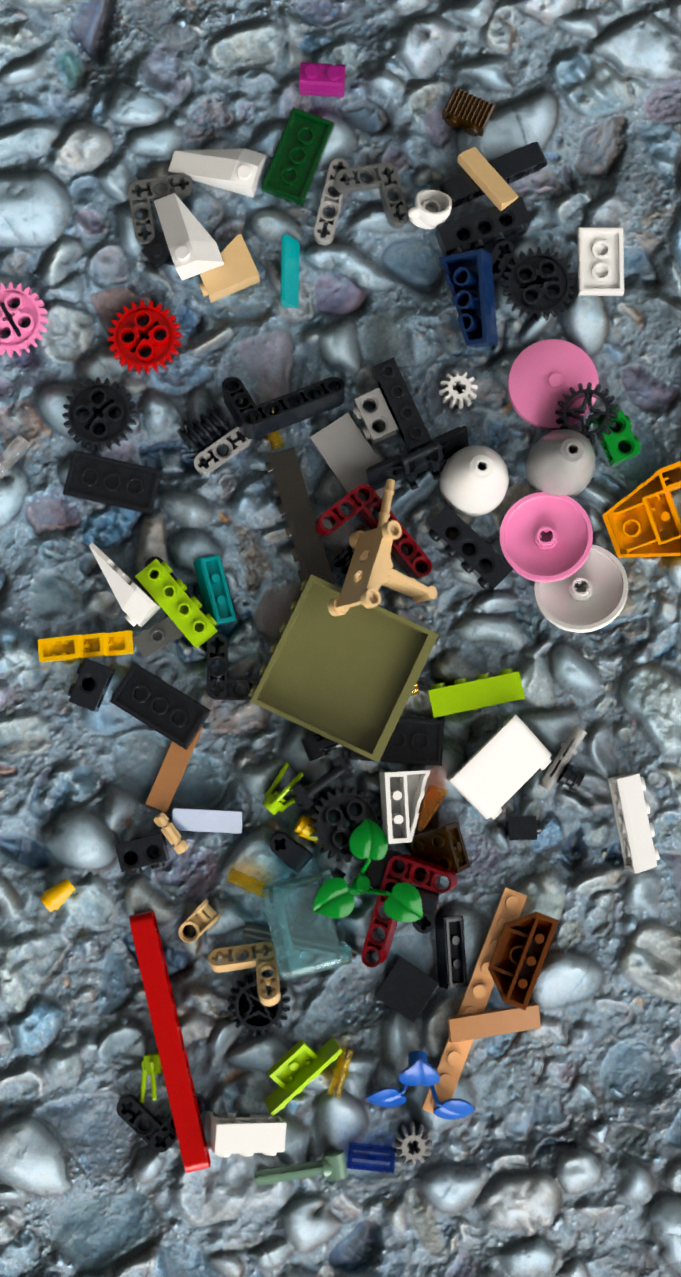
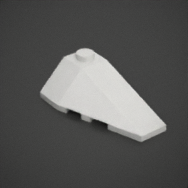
M248 149L174 151L168 173L172 175L186 174L193 181L254 198L266 155Z
M175 193L154 201L174 266L181 280L224 265L215 240Z
M91 543L89 545L122 610L127 614L124 618L133 626L138 624L140 627H143L161 607L94 543Z

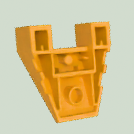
M681 461L660 468L644 483H641L634 491L602 515L617 558L681 556V519L671 494L672 491L681 488Z

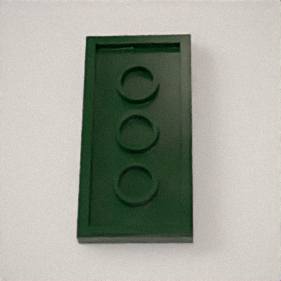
M293 107L261 186V191L303 207L335 123Z

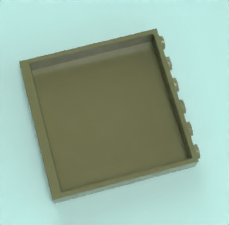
M311 574L309 579L304 578L299 590L302 591L299 600L294 599L289 611L292 612L289 621L284 620L279 633L282 636L279 642L274 641L269 651L272 657L269 663L264 662L259 672L262 678L259 684L254 683L249 693V696L252 697L250 702L379 763L439 634L380 606L367 609L361 604L350 607L344 615L332 616L328 611V602L332 598L340 597L342 588Z

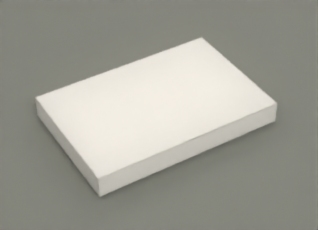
M578 227V296H623V227Z

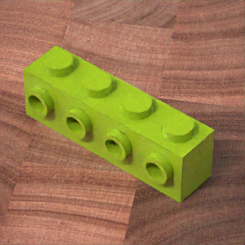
M155 559L135 577L197 649L218 631L214 627L218 623L209 613L206 616L200 610L202 604L195 596L190 598L185 593L188 588L179 578L176 581L170 575L173 570L165 561L160 563Z

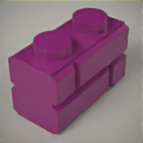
M301 62L299 78L300 95L344 98L346 65Z

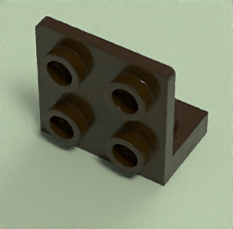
M458 822L450 823L438 829L416 833L413 835L412 842L408 843L411 856L450 869L455 874L471 867ZM420 867L418 874L422 879H426L427 873L425 869Z

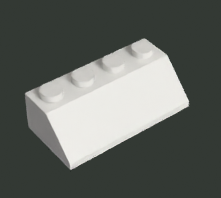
M640 773L609 777V789L625 869L632 873H640L657 867L656 860H659V853L657 847L653 846L652 837L655 836L652 823H649L647 814H650V806L648 800L644 799L643 791L646 790L644 778L640 777Z

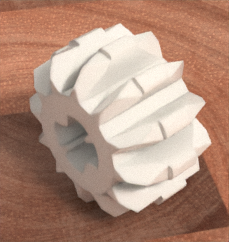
M455 370L454 377L448 373L445 376L446 381L443 380L440 383L442 389L439 390V395L445 396L442 400L443 403L451 402L449 406L451 409L457 404L458 409L462 410L463 403L469 407L471 400H475L477 397L474 392L478 389V386L472 384L475 380L474 377L466 378V371L463 372L462 376H459L458 370ZM456 386L462 390L461 394H458L457 390H455Z

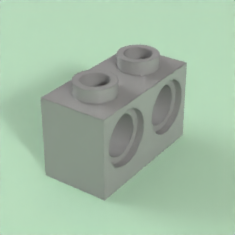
M379 388L354 399L352 410L356 419H361L364 425L361 429L366 440L370 439L372 444H376L397 434L398 427ZM372 403L375 409L368 412L363 409V405ZM375 423H381L385 429L382 432H376L372 426Z

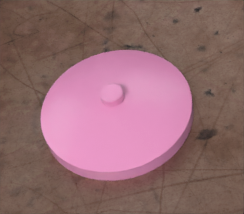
M548 339L528 346L518 355L509 372L507 390L513 408L523 420L541 429L559 430L563 424H557L556 419L562 416L556 415L555 410L563 409L557 404L558 401L566 402L562 394L566 393L571 396L569 388L573 387L575 392L579 391L578 384L582 383L583 389H587V383L590 382L592 390H594L595 386L599 384V379L594 363L581 348L568 341ZM585 397L575 401L569 410L580 407ZM592 397V407L596 401L594 397ZM588 405L586 412L584 414H581L583 415V417H585L590 411ZM568 417V422L571 426L580 421L573 417Z
M543 491L527 495L518 500L508 510L500 528V545L505 560L516 573L536 582H556L571 576L585 563L592 547L593 530L589 516L578 502L567 495L555 496Z

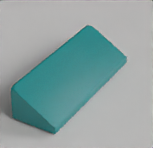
M283 234L281 238L280 302L282 308H298L300 244L297 240L286 234Z
M220 555L202 557L195 560L193 565L206 615L209 613L218 623L215 626L236 621Z

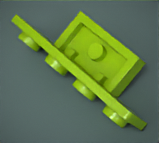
M334 1037L317 1052L301 1039L267 1070L269 1077L279 1085L264 1101L272 1116L282 1110L297 1094L301 1093L304 1087L314 1078L318 1077L343 1052Z

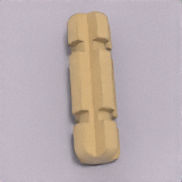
M161 812L157 814L153 821L157 827H161L160 831L170 845H174L173 849L177 854L185 852L188 849V844L184 839L181 840L182 836L173 823L168 822L169 818L166 813Z

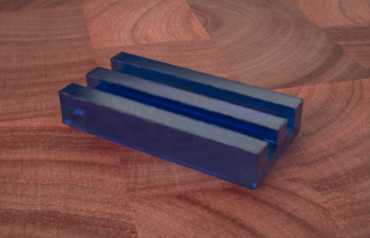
M349 1142L347 1168L394 1173L396 1148ZM353 1150L390 1154V1156L353 1152ZM352 1158L390 1162L388 1166L352 1162Z

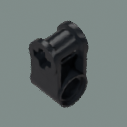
M276 832L270 839L272 852L298 874L314 856L307 848L296 842L285 832ZM284 838L285 847L280 846L276 848L275 839L281 840Z
M416 886L415 888L421 896L423 916L429 921V924H425L424 928H421V925L414 921L412 925L419 933L425 934L434 927L439 893Z

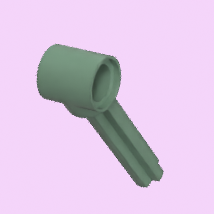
M344 1150L328 1151L323 1154L322 1160L255 1171V1183L259 1186L324 1175L329 1181L344 1179L348 1176Z

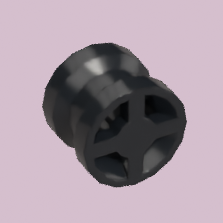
M568 763L557 783L560 785L565 784L569 787L570 791L575 792L580 786L585 772L575 770L573 765Z

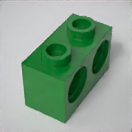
M623 410L617 412V419H611L618 425L619 432H613L611 429V435L603 432L604 441H600L610 467L634 458L640 453L641 445L639 439L633 436L630 429L632 428L631 421L627 415H624ZM604 419L597 420L593 425L594 429L598 428ZM618 444H625L628 452L622 453L618 449Z

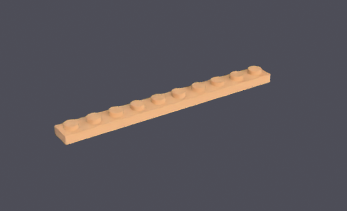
M504 887L456 1016L485 1011L495 984L488 970L489 963L504 924L520 917L527 895ZM449 1037L447 1038L436 1068L440 1081L434 1085L438 1099L441 1102L452 1099L474 1039L451 1043ZM429 1087L422 1109L433 1113V1109L437 1105L434 1102Z

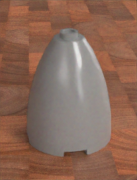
M570 429L554 430L543 435L532 445L526 456L525 475L528 483L537 492L543 491L555 496L567 495L571 498L579 495L587 487L594 474L596 457L593 446L583 434Z

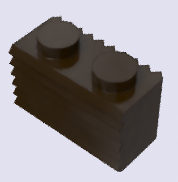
M454 87L443 110L442 119L451 127L459 126L465 129L466 133L471 136L479 135L483 137L493 116L495 105Z

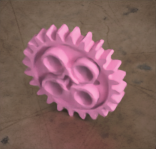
M12 282L9 283L8 288L3 283H0L1 356H3L5 351H7L10 357L13 356L14 351L21 356L22 349L29 353V345L37 348L35 340H43L40 332H47V329L42 325L49 323L48 319L43 317L48 314L47 310L42 308L45 304L42 300H38L39 296L37 293L32 294L30 287L24 290L20 283L16 289ZM20 301V305L17 308H11L13 302ZM1 303H5L8 312L21 333L20 337L17 336L15 329L9 323V318L3 311ZM31 320L28 327L22 328L24 321ZM5 331H11L8 338L2 339V334Z

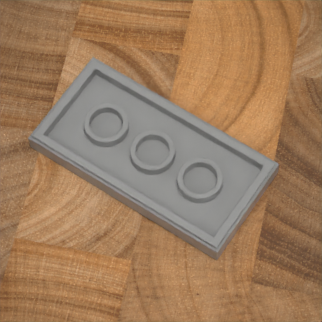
M348 413L310 437V440L347 494L360 484H368L365 470L381 462ZM395 483V486H394V491H395L396 489H398V486L396 485V483ZM385 487L375 491L381 499H383V489ZM357 492L358 498L361 501H366L365 494Z

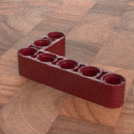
M360 484L316 520L315 530L319 535L329 536L357 513L371 530L375 529L378 526L379 519L373 517L372 510L380 512L382 499L370 485ZM357 492L364 493L366 501H361L357 496ZM340 505L348 508L349 515H345L340 511ZM390 511L388 521H397L402 529L401 536L392 542V557L408 577L419 580L429 575L432 570L431 561ZM323 519H327L331 522V529L324 527L322 523ZM401 545L408 548V555H404L401 552ZM416 563H418V564H420V565L422 566V568H423V572H422V573H418V572L416 571V569H415V564H416Z
M401 854L389 860L380 890L391 893L390 885L392 882L395 884L410 882L437 893H446L456 887L458 879L457 875L450 869L407 854ZM398 860L403 861L405 865L404 871H400L397 868ZM420 867L425 869L427 873L426 879H422L419 876L418 870ZM441 875L448 878V887L442 886L440 882ZM378 894L361 953L362 962L371 968L386 961L398 921L391 919L384 912L383 903L388 898L386 895ZM378 927H381L384 930V938H381L378 935ZM371 950H375L378 953V960L372 958Z

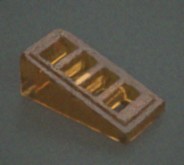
M431 784L428 785L416 824L417 830L423 831L447 795L448 790Z

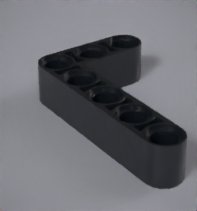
M237 377L224 379L222 382L224 403L242 434L248 439H257L339 407L344 403L345 383L339 377H329L257 406L242 381Z

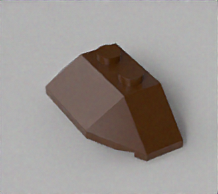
M533 912L504 924L488 966V970L503 1002L526 1011L559 920L539 912Z

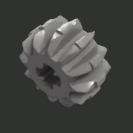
M414 1122L410 1123V1129L402 1125L403 1133L396 1131L395 1137L398 1140L393 1141V1147L397 1148L395 1151L396 1157L402 1156V1163L404 1164L410 1159L412 1166L416 1164L415 1159H419L421 1163H424L423 1155L430 1156L431 1151L428 1148L433 1147V1141L429 1140L431 1137L430 1132H423L424 1126L422 1124L417 1129H415ZM413 1140L417 1141L416 1147L414 1145L413 1148L409 1147V1141L413 1143Z

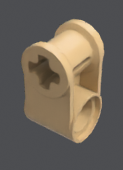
M207 898L180 926L178 933L182 941L187 943L194 942L222 916L221 913H217L208 904ZM186 925L194 926L196 935L193 937L186 936L184 927Z

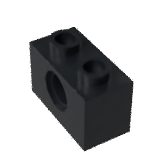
M86 658L85 662L82 661L78 667L77 674L79 677L76 683H72L68 691V696H70L69 702L98 712L116 669ZM89 678H93L95 681V687L91 691L85 688V682Z

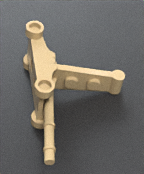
M387 479L385 489H383V500L378 514L377 528L366 532H353L349 537V543L354 549V553L340 597L332 598L328 602V611L332 616L344 615L350 607L361 604L367 609L377 607L381 602V595L379 593L381 586L412 597L415 603L432 600L437 597V589L434 586L427 587L417 582L415 578L408 577L392 569V542L398 539L402 533L401 526L397 521H388V518H390L389 512L392 496L394 495L395 480Z

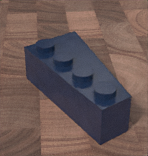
M479 249L439 257L446 273V282L451 289L453 305L456 306L459 315L458 321L466 345L474 348L498 345L492 254Z

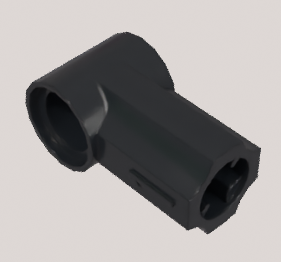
M319 734L301 740L309 762L329 754L328 752L344 747Z

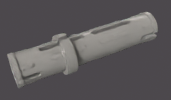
M574 726L565 743H561L560 751L542 780L538 783L540 786L550 792L552 791L572 756H576L578 753L576 750L585 735H587V732Z

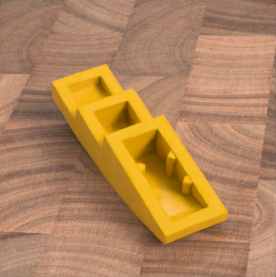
M129 630L37 639L39 662L134 654L132 631Z

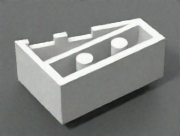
M430 770L379 772L382 830L386 835L388 844L412 842Z
M206 1111V1142L217 1156L229 1157L234 1153H239L241 1156H253L254 1153L273 1156L277 1152L285 1151L286 1122L280 1116L250 1114V1117H235L236 1113L228 1112V1117L213 1116V1111Z

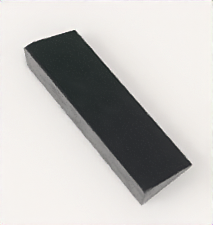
M463 915L435 917L438 986L445 989L467 986Z

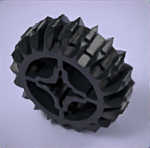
M590 382L587 383V389H583V385L580 383L578 384L579 391L575 392L573 387L569 388L571 396L566 393L562 394L566 402L558 401L557 403L563 409L555 410L556 415L562 416L556 419V423L563 424L559 429L577 431L587 439H590L592 445H595V437L598 436L600 441H604L603 432L611 435V431L607 427H616V423L611 419H617L618 413L611 411L618 409V405L611 404L615 400L613 395L606 398L609 393L608 389H604L599 393L601 385L597 384L595 389L592 390ZM585 397L580 407L569 410L575 401ZM592 397L604 404L606 412L592 407ZM588 405L590 413L594 414L588 415V419H586L585 422L584 417L581 414H584L586 412ZM568 417L580 420L582 430L574 429L569 424ZM604 419L598 428L589 431L592 422Z
M256 971L252 973V980L245 974L243 976L245 983L238 979L236 981L238 988L232 987L230 990L235 995L228 996L227 999L228 1002L234 1003L227 1007L228 1011H235L230 1016V1019L235 1020L238 1018L239 1020L235 1027L239 1028L243 1024L245 1026L243 1033L245 1034L249 1028L253 1029L252 1036H256L257 1030H260L262 1037L265 1036L266 1028L273 1034L275 1031L273 1024L281 1028L282 1023L279 1019L286 1021L288 1018L284 1012L290 1011V1006L284 1003L290 1002V996H282L288 992L287 987L280 989L281 996L278 1001V1010L275 1014L271 1011L270 1006L263 1005V1008L258 1006L253 1009L255 1002L260 1001L258 993L253 989H249L252 986H257ZM263 971L261 975L266 977V972ZM266 986L269 988L266 996H271V987ZM242 993L247 996L246 999L250 1003V1007L245 1013L242 1012L240 1007ZM259 1014L264 1018H268V1020L258 1022L249 1018Z

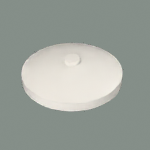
M592 544L587 560L571 576L549 583L535 581V598L541 613L553 625L570 632H591L605 627L621 613L628 596V579L623 565L616 556L608 550Z

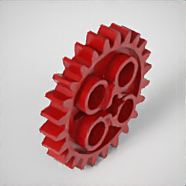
M141 300L139 307L132 302V309L130 310L124 306V314L116 313L119 320H111L115 328H108L109 333L114 335L108 337L109 343L113 344L109 347L111 352H116L113 355L116 360L121 359L119 363L122 367L128 363L127 369L130 372L136 367V372L139 375L142 369H145L147 375H149L151 368L158 373V366L160 365L166 369V361L174 362L171 355H179L175 347L182 346L181 342L176 340L182 338V334L177 332L180 329V325L175 323V315L169 317L170 310L168 308L162 312L163 307L160 303L154 308L153 301H150L148 306H145L143 300ZM143 318H148V319H149V322H148L147 325H145V326H140V325H139V322H140L141 319H143ZM161 332L166 333V337L163 340H156L157 334ZM133 335L134 339L132 342L125 343V337ZM143 335H144L145 337L149 336V339H148V340H146V339H144V338L141 339V336H143ZM150 349L151 354L148 357H142L141 353L143 350Z

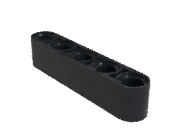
M538 142L530 143L489 161L491 166L507 184L531 175L548 164ZM467 172L452 177L439 186L440 191L446 193L452 199V208L485 195Z

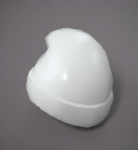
M421 190L415 197L414 207L408 210L409 220L417 227L434 229L443 224L451 213L452 199L446 193L438 190Z

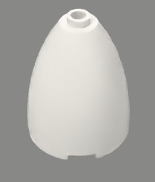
M468 446L454 453L445 463L439 481L440 492L447 504L457 513L469 517L483 516L498 507L504 499L508 489L509 475L504 460L497 452L485 446Z

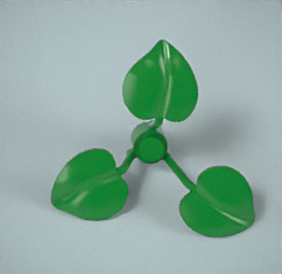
M365 819L352 832L349 838L350 851L358 859L366 858L365 864L358 872V876L350 879L348 884L344 879L337 877L327 880L315 896L312 908L313 913L334 919L344 918L354 908L355 899L353 895L359 896L367 892L368 894L388 896L383 903V909L391 919L407 923L421 919L423 916L421 896L413 885L406 882L398 883L393 886L391 893L370 888V880L364 875V872L369 866L371 859L381 860L387 853L388 842L381 827L372 820Z

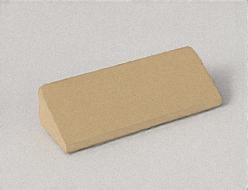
M476 147L458 155L457 162L500 211L518 198V195Z

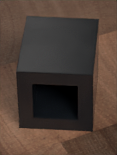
M535 815L506 816V839L537 840V834H541L540 820L536 819Z

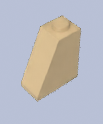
M242 234L237 235L220 253L224 265L200 274L202 283L199 284L203 296H208L211 303L260 282L259 273Z

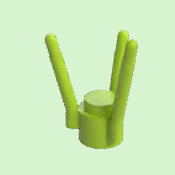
M289 762L284 764L270 789L264 794L266 798L262 801V804L273 815H276L278 811L282 813L287 807L295 803L293 798L285 802L284 796L304 776V773L300 772L280 793L277 790L274 792L290 765Z
M158 1052L143 1055V1060L141 1061V1103L145 1101L147 1073L150 1075L152 1100L157 1099L155 1074L162 1072Z

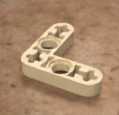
M264 941L217 948L209 954L208 959L211 969L217 973L256 968L257 991L260 1002L265 1006H273L278 1003L281 995L277 952L273 943ZM265 951H269L267 956H263ZM242 953L249 955L244 961L237 960L238 955ZM218 958H222L220 963H217ZM267 969L274 971L270 977H263L261 975ZM266 986H270V987H271V991H272V992H271V996H266V995H267V987H266Z

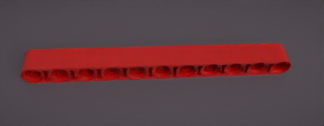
M153 910L130 915V927L184 1169L186 1173L210 1168L209 1150L156 916Z

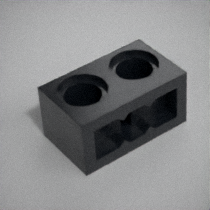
M162 832L115 845L121 873L128 871L129 875L142 872V867L151 865V869L165 866L164 861L170 859L165 836ZM151 845L159 847V857L155 858L149 854ZM128 851H133L137 854L136 863H130L127 860L126 855Z

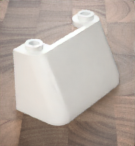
M516 714L510 715L503 722V728H498L497 732L465 764L463 763L460 766L462 769L454 771L446 779L485 819L491 817L494 820L503 811L501 807L539 768L544 770L552 762L550 759L551 752Z

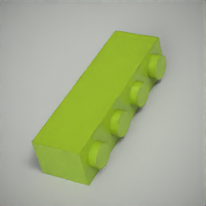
M512 668L498 671L499 676L490 677V673L477 675V680L468 682L467 678L454 680V685L445 687V683L431 685L432 690H428L427 695L432 718L525 699L519 671L513 672Z

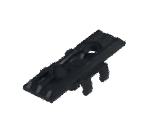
M457 427L428 440L429 444L406 455L403 453L397 454L368 467L365 470L368 485L376 491L385 487L387 479H393L396 482L405 478L411 490L419 488L416 483L417 474L429 470L434 480L441 477L438 472L441 469L440 462L451 457L460 449L469 446L467 427Z

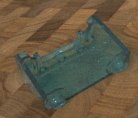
M330 869L280 879L263 888L262 898L280 974L285 980L341 967L352 962V950L344 941H338L333 918L316 914L312 911L318 890L327 880L334 878L331 875Z

